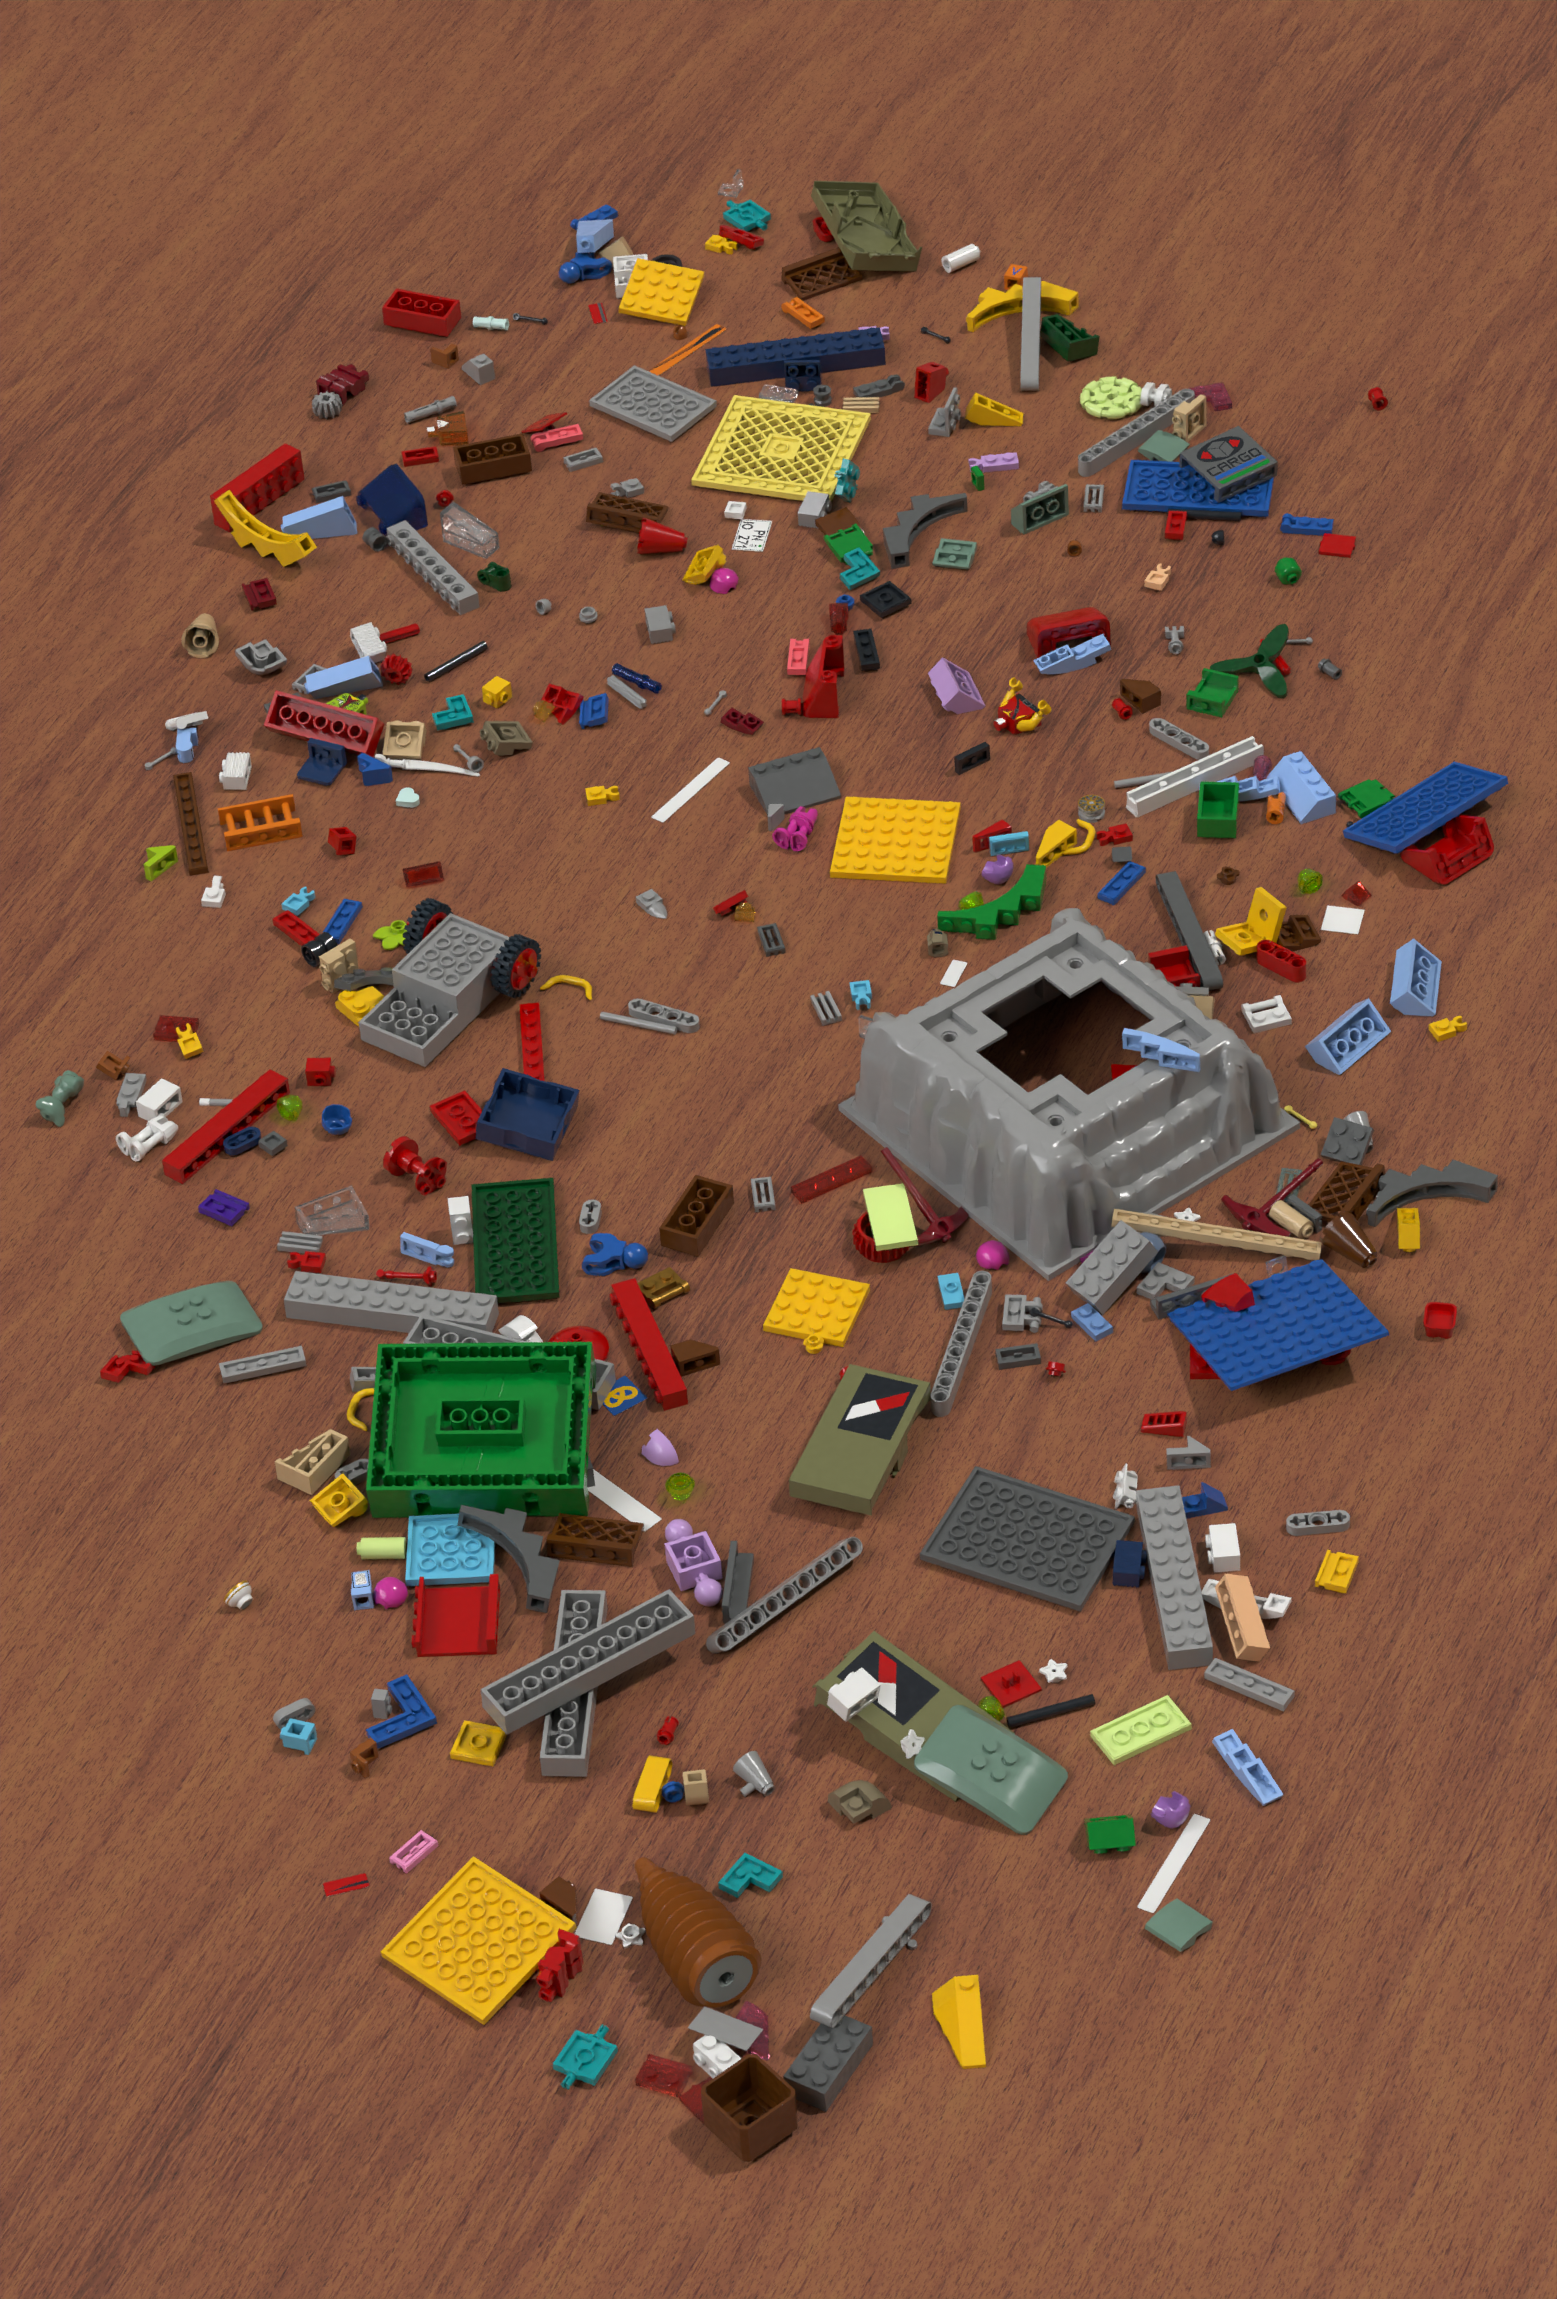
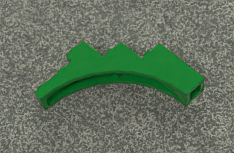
M1026 864L1024 873L1017 884L1007 893L987 904L964 910L938 911V929L945 932L976 933V939L996 940L999 924L1018 925L1021 910L1041 911L1046 886V865Z

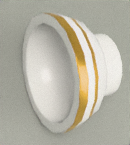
M244 1580L234 1586L224 1597V1603L230 1607H238L240 1610L249 1606L254 1599L251 1596L252 1589L249 1582Z

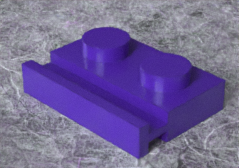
M217 1189L214 1190L213 1195L210 1194L198 1206L199 1213L230 1226H233L244 1215L245 1210L248 1211L250 1209L248 1202Z

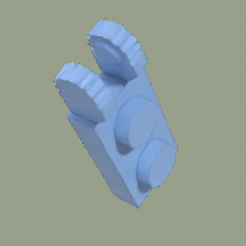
M405 1232L400 1236L402 1254L447 1268L454 1266V1259L451 1258L454 1254L453 1248L447 1245L440 1246Z

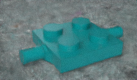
M732 200L727 201L726 205L730 209L723 212V218L735 227L746 232L755 227H759L763 231L768 228L765 222L771 220V213L752 200L739 204L734 203Z
M843 459L840 470L835 471L836 474H834L838 479L835 494L843 501L851 503L858 489L856 480L860 477V470L851 460Z
M600 2025L595 2034H586L575 2030L553 2062V2070L567 2075L563 2082H561V2086L564 2089L569 2090L575 2080H581L595 2086L617 2054V2046L603 2039L609 2032V2028L606 2025Z

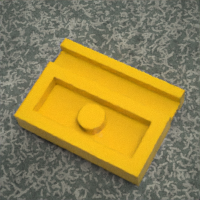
M1327 1550L1315 1580V1587L1324 1586L1327 1590L1346 1594L1359 1563V1556L1341 1552L1335 1554L1331 1553V1550Z

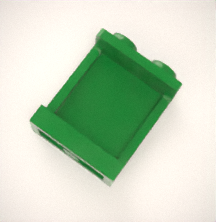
M1204 668L1202 670V680L1195 691L1189 690L1186 694L1187 709L1222 718L1239 691V677Z

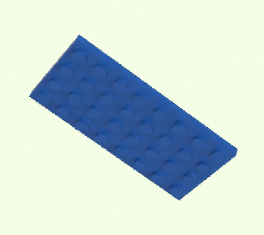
M1131 460L1122 509L1168 512V508L1241 512V516L1268 517L1275 477L1218 503L1214 499L1215 488L1191 465L1180 468L1179 462Z
M1454 761L1344 829V838L1392 853H1400L1409 845L1417 843L1422 837L1431 834L1433 830L1444 826L1449 820L1458 817L1465 810L1471 809L1478 802L1487 799L1489 795L1500 791L1502 787L1509 784L1507 776Z

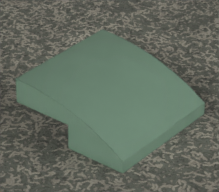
M1158 430L1138 449V452L1150 461L1156 458L1159 461L1174 462L1180 457L1181 452L1188 449L1190 444L1171 433Z
M941 538L939 548L935 552L933 566L969 570L975 557L977 542Z
M1175 1899L1160 1909L1145 1924V1929L1181 1952L1194 1945L1197 1936L1211 1930L1213 1922L1179 1899Z

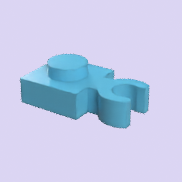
M307 887L301 888L300 894L293 893L282 903V910H289L296 916L300 915L310 906L309 901L315 899V891L312 890L310 893H307Z
M870 981L849 982L852 1001H855L856 1009L860 1010L861 1004H866L867 1008L870 1009V999H872Z

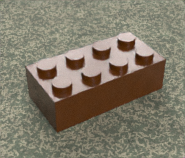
M523 433L453 447L455 466L462 485L532 471L531 455Z
M695 1175L659 1228L661 1246L699 1257L734 1204L733 1185Z

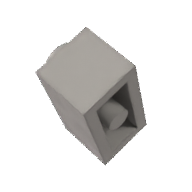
M374 1689L371 1697L374 1718L388 1719L389 1714H391V1697L388 1694V1690Z

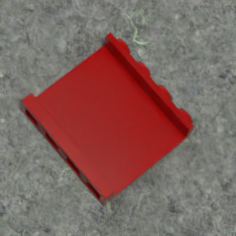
M490 1574L489 1586L425 1588L424 1577H419V1586H415V1598L418 1599V1602H414V1615H417V1618H413V1632H416V1635H412V1648H416L417 1657L497 1654L500 1606L499 1574Z

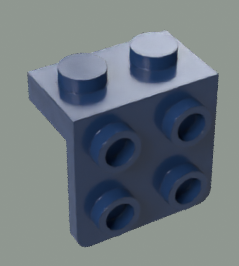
M310 738L307 742L309 758L298 771L297 778L329 786L347 764L345 747Z

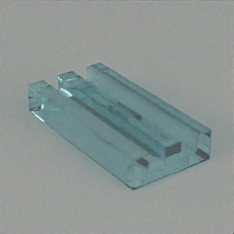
M1282 1168L1277 1193L1283 1189L1286 1173L1289 1174L1288 1185L1293 1180L1294 1174L1298 1176L1302 1170ZM1300 1186L1293 1191L1296 1197H1298ZM1289 1194V1195L1284 1199V1202H1287V1203H1288V1197L1291 1196L1292 1194Z

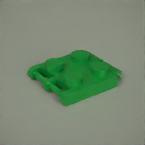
M856 523L848 529H840L835 534L823 536L825 543L840 563L844 562L848 565L844 560V554L858 547L867 557L873 555L872 543Z
M1368 779L1340 792L1337 797L1340 800H1344L1348 807L1354 809L1362 819L1392 801L1395 795L1377 779L1372 781Z

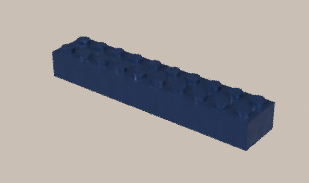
M880 327L705 349L706 365L711 387L785 378L784 361L820 360L822 373L886 365L885 346Z

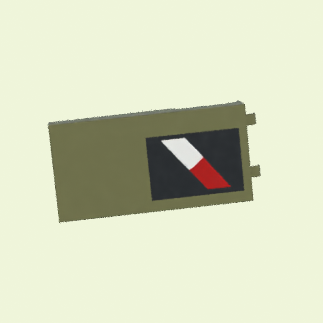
M849 1364L789 1479L790 1496L872 1516V1509L893 1467L892 1477H895L907 1456V1434L915 1418L925 1405L931 1401L930 1382Z
M875 1631L854 1650L851 1649L843 1657L845 1659L823 1680H818L812 1686V1688L817 1687L814 1706L817 1707L818 1704H822L832 1710L827 1705L828 1692L831 1687L842 1683L851 1672H856L863 1668L881 1684L879 1697L849 1719L848 1722L862 1732L865 1741L955 1802L960 1797L915 1769L914 1760L916 1755L909 1759L906 1758V1753H904L901 1747V1740L908 1736L909 1730H914L917 1737L925 1738L921 1746L922 1749L948 1711L955 1705H962L1014 1733Z

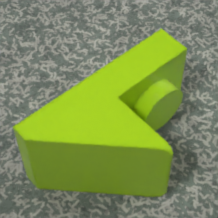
M176 846L146 848L148 861L144 863L146 879L152 882L178 862Z

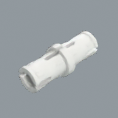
M1209 930L1211 936H1209L1208 931L1204 932L1203 934L1217 965H1219L1217 959H1219L1220 964H1223L1226 961V957L1222 952V945L1217 941L1214 931Z

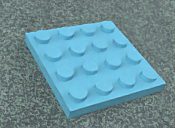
M459 1514L409 1516L406 1586H419V1577H424L425 1585L489 1582L490 1574H494L495 1542L474 1530L457 1526Z

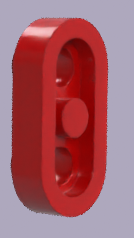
M823 217L815 218L813 220V229L818 238L823 242L833 240L834 237Z
M743 890L714 906L713 910L716 914L720 913L723 916L732 911L731 906L736 905V907H739L746 903L745 898L749 896Z

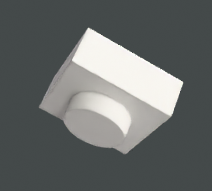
M728 501L725 509V518L743 519L747 509L746 502Z

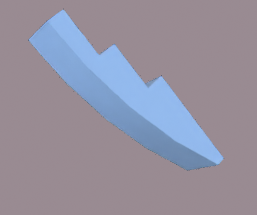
M1236 776L1216 781L1239 782V802L1260 799L1280 793V780L1278 776L1261 781L1258 780L1257 776L1240 781L1237 780Z
M1124 1028L1122 1033L1123 1049L1141 1051L1142 1058L1159 1060V1066L1200 1072L1199 1053L1167 1038Z
M1233 1729L1213 1738L1212 1743L1225 1762L1263 1806L1283 1797L1282 1791L1261 1759L1255 1758L1246 1743L1242 1744Z

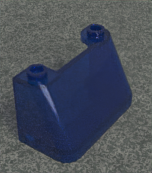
M398 464L388 466L358 491V496H356L358 506H361L363 509L369 506L380 519L378 527L381 534L387 536L388 527L405 520L415 530L428 526L424 498Z

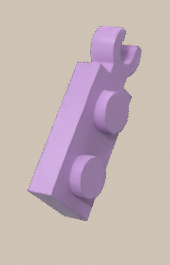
M1017 452L989 454L981 456L979 460L976 458L969 459L970 472L971 467L976 465L980 470H983V473L1019 469Z

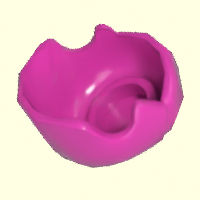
M719 568L711 575L710 588L717 593L727 594L732 587L734 590L736 589L739 578L733 570Z
M996 1240L987 1241L977 1250L976 1260L980 1267L999 1270L1002 1264L1008 1265L1009 1253L1001 1242Z
M395 1577L381 1579L373 1592L374 1603L376 1605L378 1603L383 1605L385 1609L399 1607L404 1604L408 1596L406 1585Z

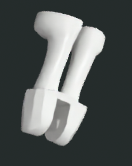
M160 1115L148 1121L147 1126L133 1137H130L126 1132L117 1134L116 1142L126 1156L130 1155L133 1161H140L157 1143L167 1144L177 1133L178 1125L168 1121L165 1116Z

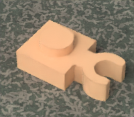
M1158 564L1157 571L1151 570L1145 579L1144 587L1162 591L1169 581L1171 566L1162 569V564Z

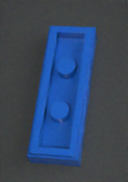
M1129 861L1097 894L1098 899L1115 905L1146 873V867Z
M343 899L323 932L329 933L336 943L340 944L361 911L362 902Z

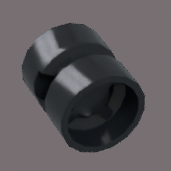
M323 932L316 936L314 940L302 945L301 953L310 966L317 967L320 965L319 956L335 948L337 943L329 933Z

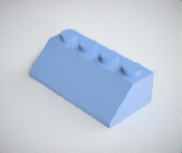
M1301 751L1284 756L1266 777L1267 779L1278 776L1280 792H1284L1286 795L1285 805L1300 824L1336 813L1335 793Z
M1412 939L1396 950L1390 1004L1404 1015L1433 1017L1436 1015L1442 961L1415 939Z
M1368 998L1354 1004L1305 1047L1317 1064L1340 1075L1388 1035L1391 1030Z

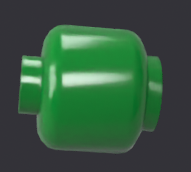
M1282 558L1275 566V573L1284 585L1295 584L1302 575V570L1293 558Z

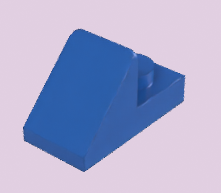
M364 753L357 756L364 786L391 783L393 781L390 765Z
M1201 1482L1200 1494L1182 1497L1186 1519L1228 1511L1223 1493L1204 1482Z

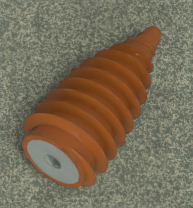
M639 1858L635 1862V1871L640 1883L642 1920L654 1951L657 1953L661 1964L664 1966L668 1976L671 1977L681 1996L692 2005L713 2008L726 2006L741 1998L753 1985L761 1967V1955L755 1948L752 1936L745 1931L743 1925L736 1920L735 1916L727 1911L724 1904L719 1902L712 1893L706 1891L702 1885L694 1883L686 1876H679L675 1872H666L664 1868L658 1867L648 1858Z

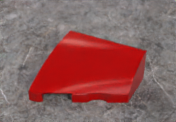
M549 683L541 701L558 719L557 721L564 725L577 711L584 697L581 694Z
M1237 1273L1216 1282L1201 1295L1203 1302L1206 1303L1208 1300H1213L1216 1306L1226 1307L1235 1312L1255 1305L1253 1291Z

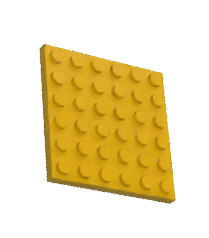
M846 797L830 868V878L946 884L961 803Z
M473 1856L381 1950V1955L485 2025L538 1969L540 1959L545 1960L544 1957L548 1948L559 1947L558 1929L573 1933L577 1927L575 1922Z

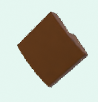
M847 507L815 519V525L824 535L829 536L837 533L840 529H848L855 523L864 533L861 525Z
M1290 915L1288 921L1282 922L1277 944L1290 951H1297L1319 944L1322 939L1308 915Z

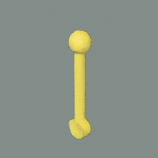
M1285 1106L1284 1110L1287 1113L1307 1123L1311 1129L1317 1128L1315 1121L1311 1122L1293 1110L1292 1106Z

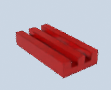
M436 446L401 452L404 467L439 462Z

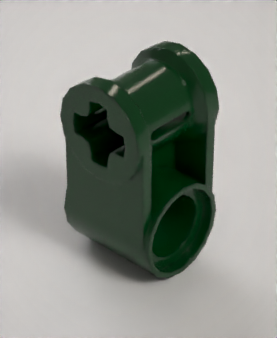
M490 562L488 567L477 572V577L482 584L488 585L497 591H508L512 587L509 569L495 562Z

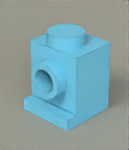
M290 1718L286 1727L284 1726L280 1733L283 1746L302 1750L305 1754L309 1755L317 1740L315 1724Z

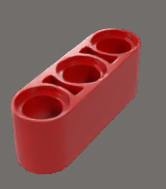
M1261 940L1257 943L1258 964L1292 982L1299 983L1306 979V959L1271 940Z

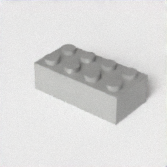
M1120 1220L1068 1279L1066 1284L1075 1295L1084 1302L1089 1303L1096 1311L1103 1315L1158 1251L1148 1239Z

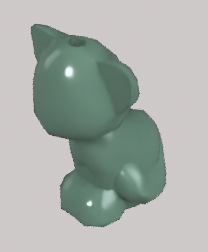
M70 1070L65 1071L62 1076H58L55 1079V1088L52 1091V1096L39 1098L35 1104L40 1110L41 1116L47 1121L54 1122L58 1127L63 1126L65 1122V1109L62 1103L69 1097L77 1095L84 1086V1079Z

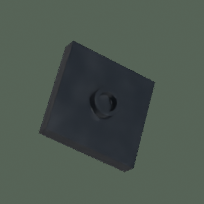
M891 581L860 595V601L881 618L912 604L911 598Z

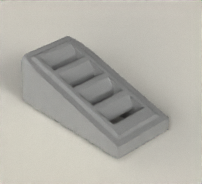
M376 1367L351 1368L350 1384L352 1392L375 1387Z

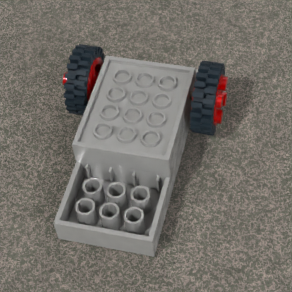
M432 898L422 900L421 905L417 904L415 906L416 911L412 910V918L408 917L407 925L404 928L407 932L403 933V938H406L403 940V945H405L403 948L408 955L392 969L394 988L359 1021L361 1040L426 1067L500 993L512 998L520 997L521 993H526V988L529 989L531 987L530 981L534 982V977L538 974L537 967H540L541 962H538L541 959V954H539L541 948H539L540 945L537 941L521 934H514V937L505 936L454 915L451 912L452 909L445 903Z

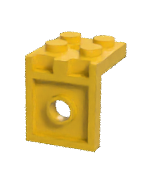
M1256 888L1247 921L1217 928L1215 936L1240 956L1257 952V943L1261 940H1271L1277 943L1287 907L1264 888Z

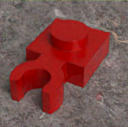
M1127 823L1108 827V831L1096 832V839L1099 840L1100 846H1106L1109 842L1117 845L1133 841V835Z
M305 1251L304 1255H300L297 1252H290L291 1260H287L288 1268L296 1269L301 1267L302 1272L322 1273L326 1254Z

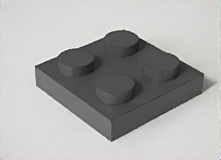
M1334 1117L1321 1156L1337 1162L1344 1161L1362 1165L1374 1129Z

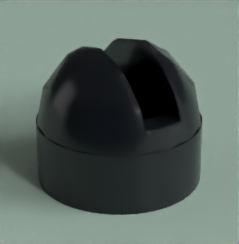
M1224 530L1215 531L1211 535L1212 542L1215 545H1224Z

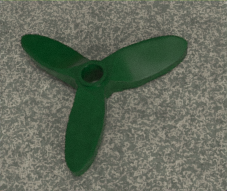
M1286 624L1276 626L1262 641L1256 654L1246 658L1216 662L1210 666V669L1228 674L1243 672L1259 674L1262 683L1268 691L1278 698H1285L1288 694L1286 682L1272 662L1280 655L1288 640V626Z

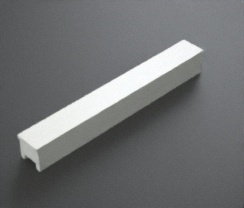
M1252 736L1126 792V808L1138 818L1198 791L1200 782H1216L1264 761V746L1262 744L1258 745Z

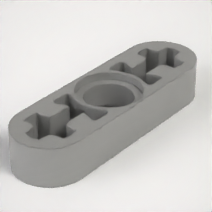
M1344 1510L1292 1514L1286 1519V1530L1293 1536L1343 1532L1350 1527V1515ZM1320 1520L1324 1523L1322 1525H1314L1312 1522Z

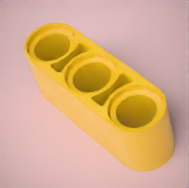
M648 1756L634 1793L633 1809L657 1813L663 1798L661 1789L668 1783L671 1775L672 1759Z

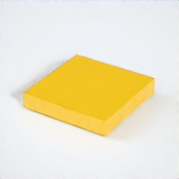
M464 1720L450 1752V1758L493 1767L507 1734L497 1726Z

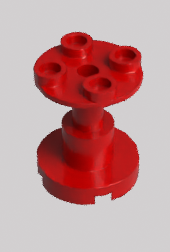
M402 1136L392 1142L391 1146L393 1148L390 1152L386 1151L383 1158L385 1170L394 1176H401L406 1172L418 1174L415 1187L424 1196L444 1186L447 1162L444 1159L434 1157L423 1164L422 1158L418 1155V1144L413 1139Z

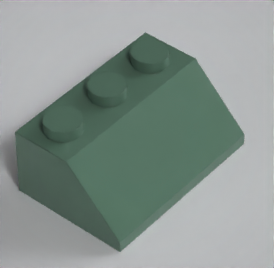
M1064 484L1012 508L1011 524L1024 535L1069 515L1068 485Z

